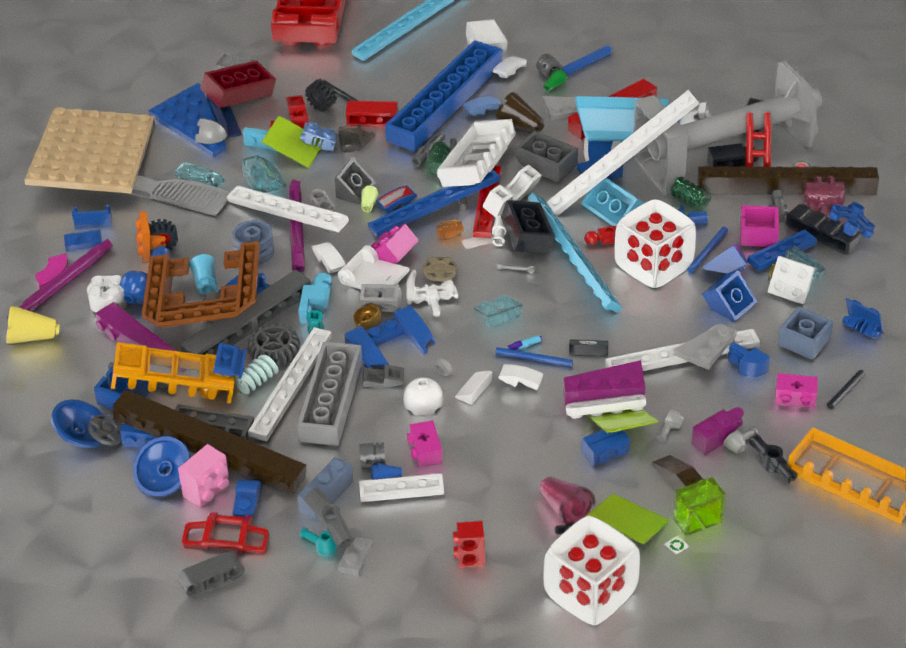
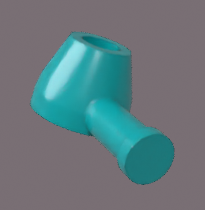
M306 527L301 530L300 537L315 543L319 554L328 556L336 552L337 546L328 531H323L318 536Z

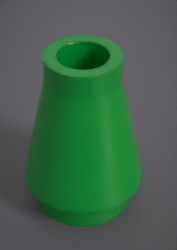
M561 69L555 70L543 84L544 89L550 92L565 84L567 80L566 73Z

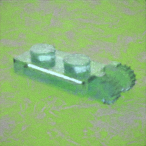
M185 161L175 170L176 177L205 183L214 187H218V184L221 185L225 180L222 175L212 170Z

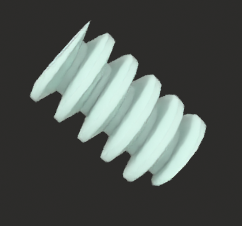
M262 354L258 359L253 360L252 363L244 367L241 379L238 378L239 376L234 375V380L238 389L243 394L248 395L250 390L254 391L256 386H261L262 382L265 383L267 378H272L273 374H277L279 370L276 363L269 356Z

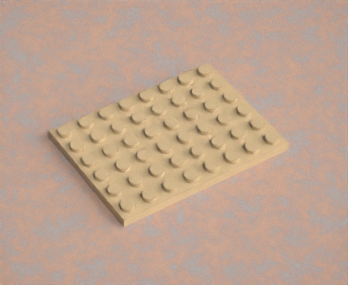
M63 107L54 108L25 177V185L132 194L155 123V116L123 114L113 111L99 112L97 110L65 109Z

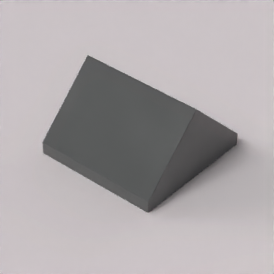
M353 157L334 178L336 198L356 204L361 203V191L366 186H374L376 184L373 178Z

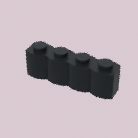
M798 204L787 214L786 226L796 232L806 230L821 244L833 247L842 254H849L860 243L861 232L859 230L853 236H849L843 232L844 224L841 221H834L824 213L814 211L807 205Z

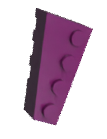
M641 360L564 377V406L573 402L637 394L645 395L646 387Z

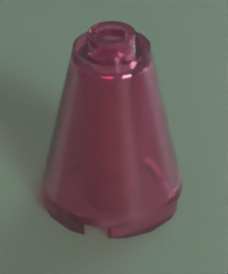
M547 477L540 484V494L565 525L574 524L586 517L591 512L592 505L595 506V495L588 488L554 477Z

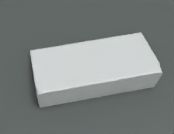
M492 371L475 372L456 394L455 398L473 405L492 382Z

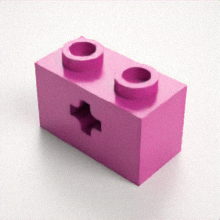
M777 373L775 404L815 408L818 377Z
M434 421L409 424L410 433L406 434L408 445H412V459L417 460L418 467L443 463L442 447Z

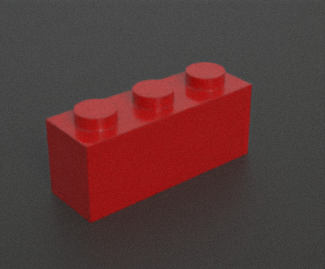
M347 101L345 112L346 126L385 127V124L398 113V102Z

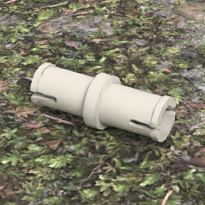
M501 215L494 218V226L492 227L493 244L495 246L503 245L506 234Z

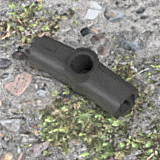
M318 487L310 490L304 497V502L322 521L323 526L328 530L337 548H345L354 541V536L341 516L339 507L332 504ZM329 514H333L336 516L334 519L326 518V516Z

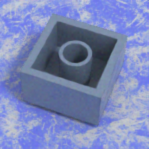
M798 306L780 327L778 345L813 360L830 340L833 320Z

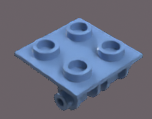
M305 122L300 140L311 145L313 137H315L312 145L314 146L316 139L320 138L317 146L319 148L323 139L320 149L329 152V150L333 151L338 133H335V130L328 127L325 129L321 128L317 123Z

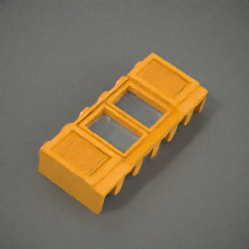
M117 342L111 389H115L116 377L129 378L128 388L130 390L136 388L137 379L149 381V392L156 390L157 382L169 383L168 393L171 395L176 393L177 384L189 386V397L196 395L197 387L209 388L208 398L211 400L216 398L217 389L226 390L227 403L231 404L234 375L231 377L213 373L216 355L213 354L201 355Z

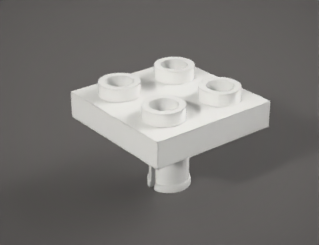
M778 256L767 292L800 304H805L816 268Z

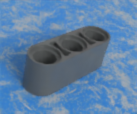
M228 551L183 569L179 573L178 579L186 594L193 597L240 578L244 574L245 569L236 553Z

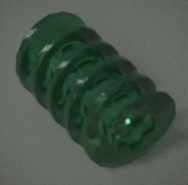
M438 141L432 145L424 166V172L429 176L438 178L437 169L451 153V149L444 142Z
M681 176L675 180L671 189L673 198L689 205V207L694 208L696 211L705 209L712 198L711 192H706L705 189H701L698 185L695 186V183H690L689 180H684V177Z

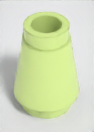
M366 186L361 191L362 211L371 212L379 196L376 187Z

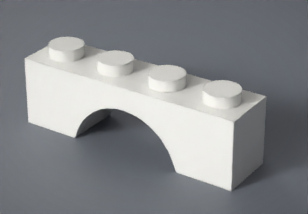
M530 165L525 166L505 188L498 185L491 190L482 207L490 214L498 217L502 214L507 200L520 201L535 189L542 175Z

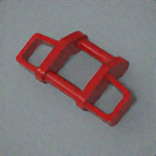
M211 512L206 521L187 522L185 524L182 544L185 548H202L207 550L210 548L237 550L240 553L247 552L264 555L267 552L270 535L267 529L253 526V516L251 515L238 517L218 515L217 512ZM217 523L241 525L238 541L212 539ZM204 528L202 541H188L190 530ZM249 532L264 536L262 546L247 545Z

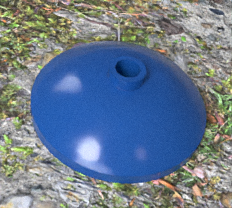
M72 399L62 401L54 407L51 413V423L56 433L63 440L81 448H94L102 445V443L91 436L88 430V425L93 416L103 414L98 408L87 402Z
M169 436L158 437L146 443L138 452L133 464V477L139 489L153 497H165L179 490L181 482L178 468L191 458L188 448L180 440Z

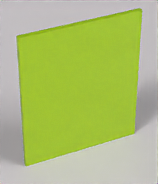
M278 116L263 138L262 143L309 168L320 151L323 140L319 148L317 146L320 138L316 139L314 146L312 145L315 137H313L311 145L303 143L300 140L303 128Z
M628 409L617 414L604 412L600 416L587 415L588 418L607 433L658 423L657 419L643 409L640 411Z
M613 493L586 515L603 521L624 536L643 545L669 522V519Z

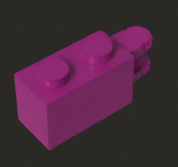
M739 407L729 411L722 409L693 426L691 444L704 455L724 445V440L742 426L744 411Z

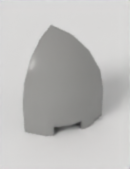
M199 119L197 126H200L199 134H195V142L214 144L223 141L227 137L226 131L217 122Z

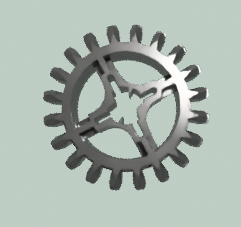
M269 323L267 327L262 325L261 329H256L255 333H251V337L248 338V353L252 360L258 359L262 354L267 355L276 363L277 367L281 364L286 366L287 362H292L300 350V339L296 331L292 330L291 327H286L285 324L279 326L278 323L276 325Z

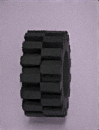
M317 79L305 90V97H308L306 100L310 101V105H313L315 110L318 108L320 112L327 111L336 103L337 96H335L336 92H333L334 88L330 87L331 84L329 82L326 84V80Z

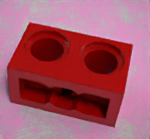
M483 521L456 522L457 531L453 532V544L457 546H453L454 559H458L459 568L485 566Z

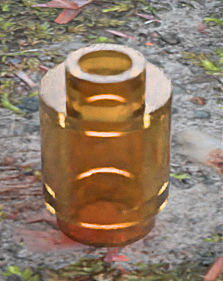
M456 218L441 222L440 225L436 226V231L440 240H448L461 236L464 228L462 222H458Z

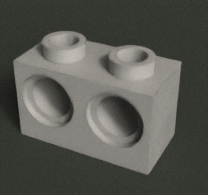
M362 284L359 301L362 307L372 303L375 306L378 305L381 312H395L401 309L403 296L399 285Z

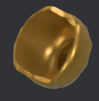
M372 303L357 309L353 315L354 324L357 327L361 326L364 330L378 326L382 319L379 306H375Z

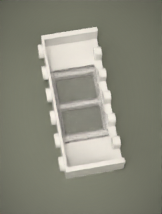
M512 119L474 122L437 169V176L441 181L442 187L481 183L487 173L491 172L507 150L508 144L516 135Z

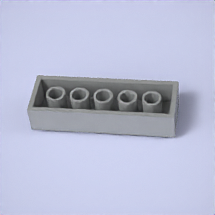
M333 342L322 343L297 423L299 442L339 446L362 366L361 345Z

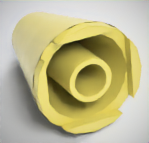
M11 306L8 317L7 343L15 344L54 339L55 335H59L60 324L56 323V319Z

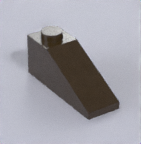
M671 455L652 462V466L685 505L703 498L705 480L694 467Z

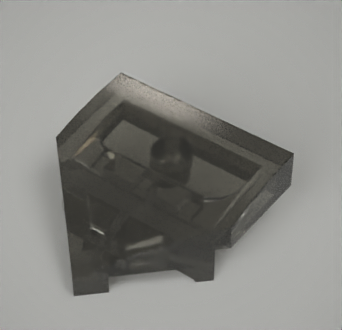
M357 124V128L339 126L338 129L341 152H358L375 137L373 132L368 133V131L363 130L360 124Z

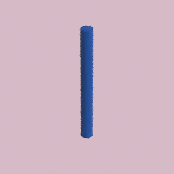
M723 226L689 265L687 268L688 272L693 273L728 232L726 227Z
M497 347L495 354L500 356L572 367L573 365L572 359Z

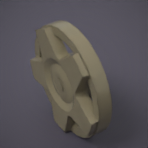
M448 256L430 257L423 265V275L431 281H448L457 274V264Z

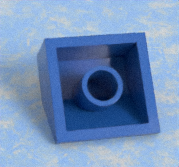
M739 270L722 276L702 293L703 298L712 311L732 322L740 318L758 302Z

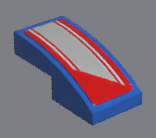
M408 185L389 191L378 198L376 202L388 214L399 204L403 207L417 197V194Z

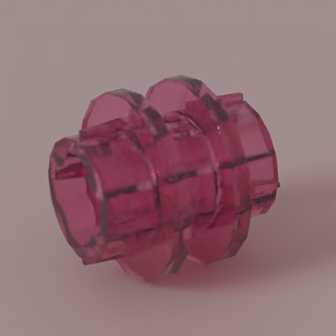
M816 176L814 183L805 184V205L814 206L815 211L821 212L822 206H827L828 212H831L830 209L833 204L841 206L844 204L843 182H835L833 176H828L827 181L822 183L820 176Z

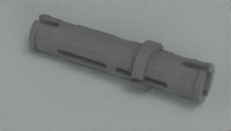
M437 131L424 146L418 149L417 154L411 158V163L415 167H419L424 160L429 159L431 153L445 140V134L442 131Z

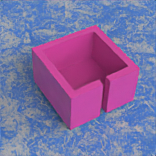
M741 205L740 246L768 247L777 243L779 235L778 207Z

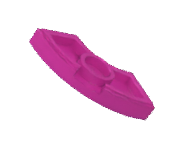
M66 253L48 258L49 263L46 268L35 274L39 288L43 287L68 267Z

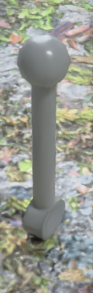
M502 263L497 264L498 270H523L529 273H534L535 267L532 265L520 267L503 265Z

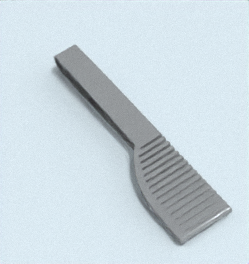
M137 175L131 195L151 200L155 198V201L172 203V205L176 204V206L182 208H189L190 210L193 209V211L216 216L228 202L227 196L231 192L196 181H155Z

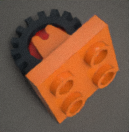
M139 211V219H136V230H138L136 233V244H140L137 246L138 256H142L143 263H148L150 260V250L157 246H164L167 249L173 250V246L176 247L178 242V234L175 224L172 225L170 220L167 223V219H163V222L157 219L158 222L155 223L153 220L149 224L147 212Z

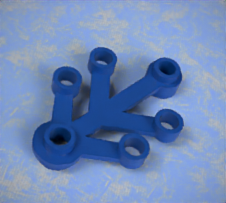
M852 202L848 206L833 204L828 216L834 221H838L840 217L847 218L843 225L844 233L853 236L861 227L863 229L861 234L869 239L872 237L876 226L864 216L865 208L857 202Z

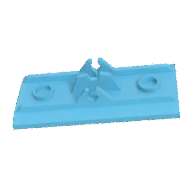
M576 96V107L586 139L588 141L623 142L634 132L635 100L642 98ZM657 98L665 108L669 105L668 99Z

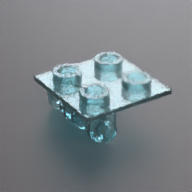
M506 295L498 296L494 301L481 302L479 306L473 307V309L487 316L485 324L492 327L500 324V322L504 323V319L509 321L518 318L522 314L520 306H523V304Z

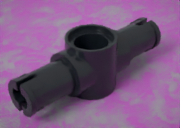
M759 435L750 438L749 444L759 453V457L763 460V468L766 471L779 473L787 483L796 480L798 474L788 466L787 461L783 458L781 447L768 445Z

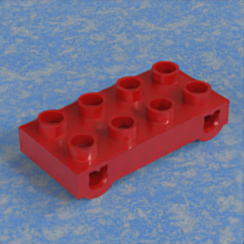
M278 0L276 8L272 12V40L282 41L286 45H296L299 42H314L318 46H327L331 43H336L346 0Z

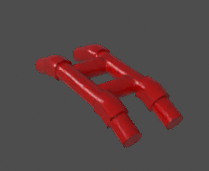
M769 112L764 113V132H753V113H746V167H753V157H764L763 167H771L772 126L771 113ZM753 139H764V150H753Z

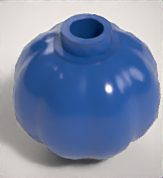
M129 271L121 277L122 280L119 284L124 289L125 295L123 299L127 303L143 304L147 274L143 271Z

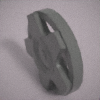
M108 413L93 416L88 425V430L95 440L105 445H118L122 442L119 433L123 423L113 419V415Z

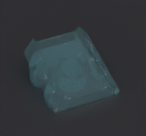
M793 245L792 249H787L785 258L816 268L812 279L819 280L826 274V268L796 246Z

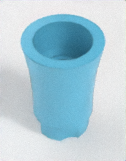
M207 254L197 255L192 258L190 268L199 293L205 295L217 290L215 259Z

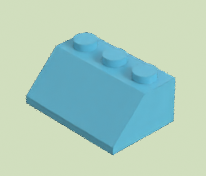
M606 177L588 192L581 205L610 225L617 226L618 222L626 214L645 202Z

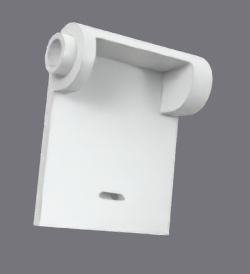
M366 245L338 272V278L344 285L361 289L362 284L397 285L410 270L408 267L379 260L375 249Z

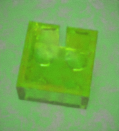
M713 477L675 490L673 520L685 536L702 531V526L692 514L693 512L706 529L723 523L725 492Z

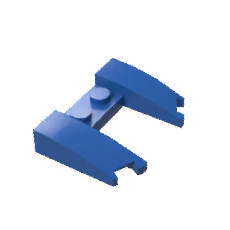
M411 305L395 311L394 318L378 324L376 327L364 330L360 326L344 333L345 344L361 345L362 365L366 368H372L375 365H382L383 367L389 365L377 346L403 334L409 338L423 355L428 352V348L425 345L429 341L432 344L436 343L427 325Z

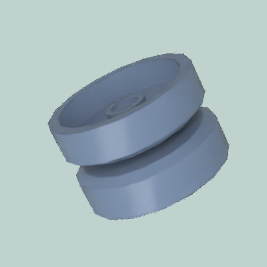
M250 220L240 223L234 228L232 232L234 251L241 249V243L259 241V265L273 257L275 252L273 233L268 223Z

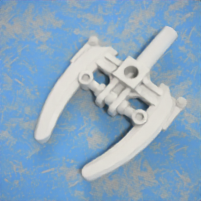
M412 270L406 282L408 304H412V302L419 304L422 301H427L428 305H431L434 316L440 315L438 305L440 299L458 298L457 289L452 279L444 281L441 286L435 284L428 286L426 284L425 287L419 288L415 287L416 270Z

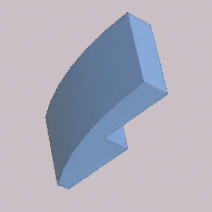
M482 97L464 103L463 107L468 111V114L477 116L478 114L484 115L486 110L493 111L494 109H499L502 103L495 97Z

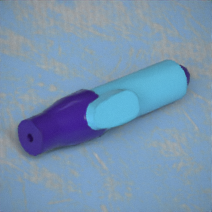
M536 335L521 341L519 340L507 345V349L526 350L530 345L540 343L543 337Z

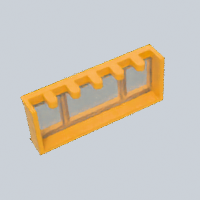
M813 427L789 455L788 466L798 474L797 477L902 524L906 516V468Z

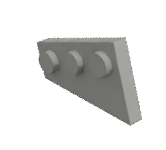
M543 96V103L550 121L567 119L578 112L575 98Z
M719 323L674 349V356L709 370L736 337L737 330Z

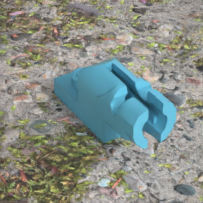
M319 273L314 277L312 285H303L299 305L300 324H308L306 316L309 311L319 310L322 312L327 308L332 287L331 275Z

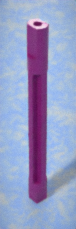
M292 179L289 185V200L302 203L300 181ZM290 219L292 271L297 270L302 273L305 270L303 222Z
M107 238L101 244L94 246L23 301L19 308L28 311L35 310L103 257L113 244Z

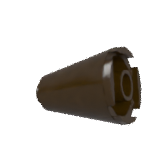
M511 92L505 97L507 101L504 105L501 104L496 114L497 120L512 119L514 128L530 133L534 131L540 133L545 125L543 123L544 119L517 93Z

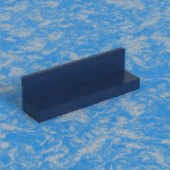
M206 95L216 122L226 131L227 137L225 139L241 136L242 134L231 106L219 108Z

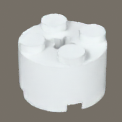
M97 275L91 279L87 287V294L92 312H98L113 302L123 310L127 308L128 303L123 299L125 295L124 289L119 285L122 280L121 276Z

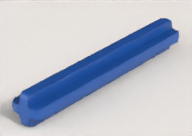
M606 45L563 66V71L566 75L572 74L612 54V47Z

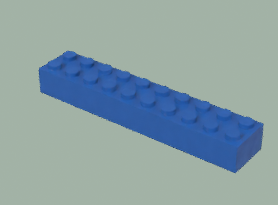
M474 40L385 124L386 141L415 152L494 74L493 69L502 61V49Z

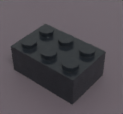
M507 200L501 219L514 251L549 253L555 235L541 203Z

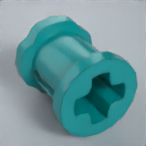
M319 310L309 311L306 316V320L309 322L307 327L308 333L310 334L314 327L324 330V325L322 324L323 313Z

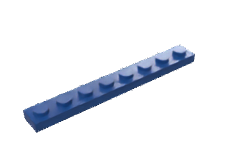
M492 169L481 183L445 187L367 223L368 229L378 238L386 231L389 233L396 225L400 227L500 181L499 175Z

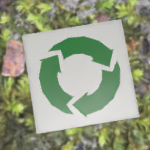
M678 535L664 544L675 555L690 547Z

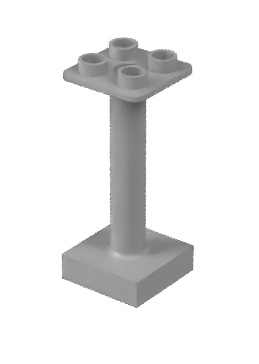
M781 61L777 67L774 98L680 125L677 121L635 154L633 158L665 196L683 191L687 151L745 134L746 113L748 112L753 113L754 131L764 128V113L769 112L771 113V126L781 123L805 149H809L813 145L814 135L818 133L816 115L817 107H820L822 104L820 91L816 87H811L803 79L798 69H793L786 61ZM654 95L635 100L634 132L665 108Z

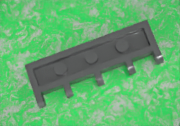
M180 404L175 409L229 433L241 435V438L246 440L248 438V430L254 422V417Z

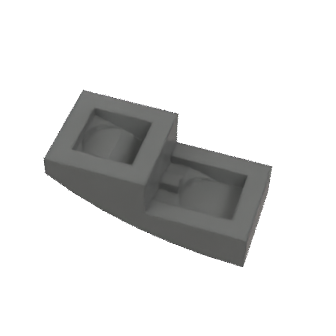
M385 365L384 370L364 367L363 387L383 388L398 386L404 383L403 367Z

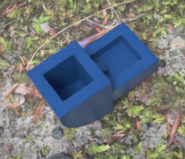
M734 342L729 346L728 361L739 367L738 374L746 377H759L769 371L770 356L756 348L748 351Z
M245 479L237 481L233 516L245 517L246 515H251L253 519L255 518L256 507L260 501L263 485L261 481Z

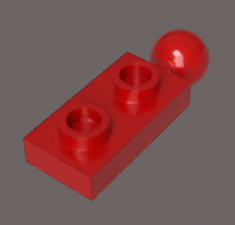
M617 226L597 228V233L589 231L585 234L584 240L588 245H595L598 241H601L602 245L615 244Z

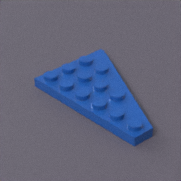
M200 83L194 84L148 110L149 116H155L157 122L210 156L215 157L226 150L224 140L214 144L195 142V134H199L200 126H197L200 118L216 122L206 96L200 89Z

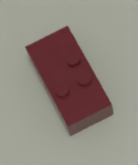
M255 60L204 72L200 89L219 108L272 95L276 78Z

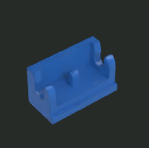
M106 205L105 211L78 212V208L73 207L72 217L75 229L111 227L112 213L110 205Z

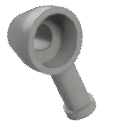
M670 408L663 427L656 437L657 441L665 443L670 429H680L685 417L677 410Z
M751 427L742 433L738 430L734 431L724 440L723 444L729 450L740 454L747 447L745 440L758 435V430L755 427Z

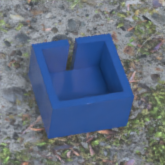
M113 366L107 371L106 377L103 376L94 387L97 405L112 410L113 404L125 389L145 398L150 393L148 391L149 381L137 379L136 388L130 390L128 388L129 378L116 377L115 389H111Z

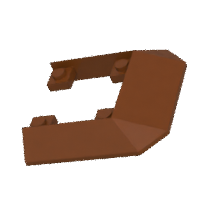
M260 242L241 243L240 250L224 252L223 264L225 269L239 267L238 284L221 286L219 299L185 303L186 297L184 292L171 294L173 277L189 274L190 262L188 257L173 260L169 259L168 254L150 257L142 318L162 328L238 316L256 302Z

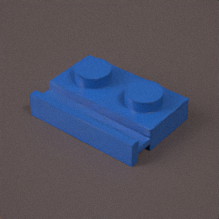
M219 343L213 373L231 377L237 375L241 379L247 349L239 350L237 346Z

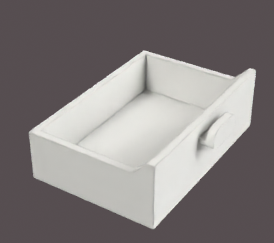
M495 20L467 22L466 36L468 37L469 45L476 40L500 48L502 52L506 51L507 40Z

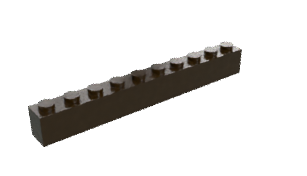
M705 166L698 167L697 176L698 194L772 195L773 191L781 190L782 195H877L879 183L877 167Z
M126 389L113 404V419L118 422L125 423L156 438L163 436L174 437L185 444L192 453H197L208 444L226 455L227 468H232L246 476H251L265 484L277 487L282 491L295 494L306 477V464Z

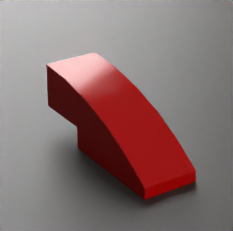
M303 96L286 97L290 122L304 129L305 122H309Z

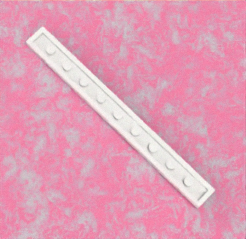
M687 90L549 199L547 203L555 215L561 214L699 105V102L692 93Z

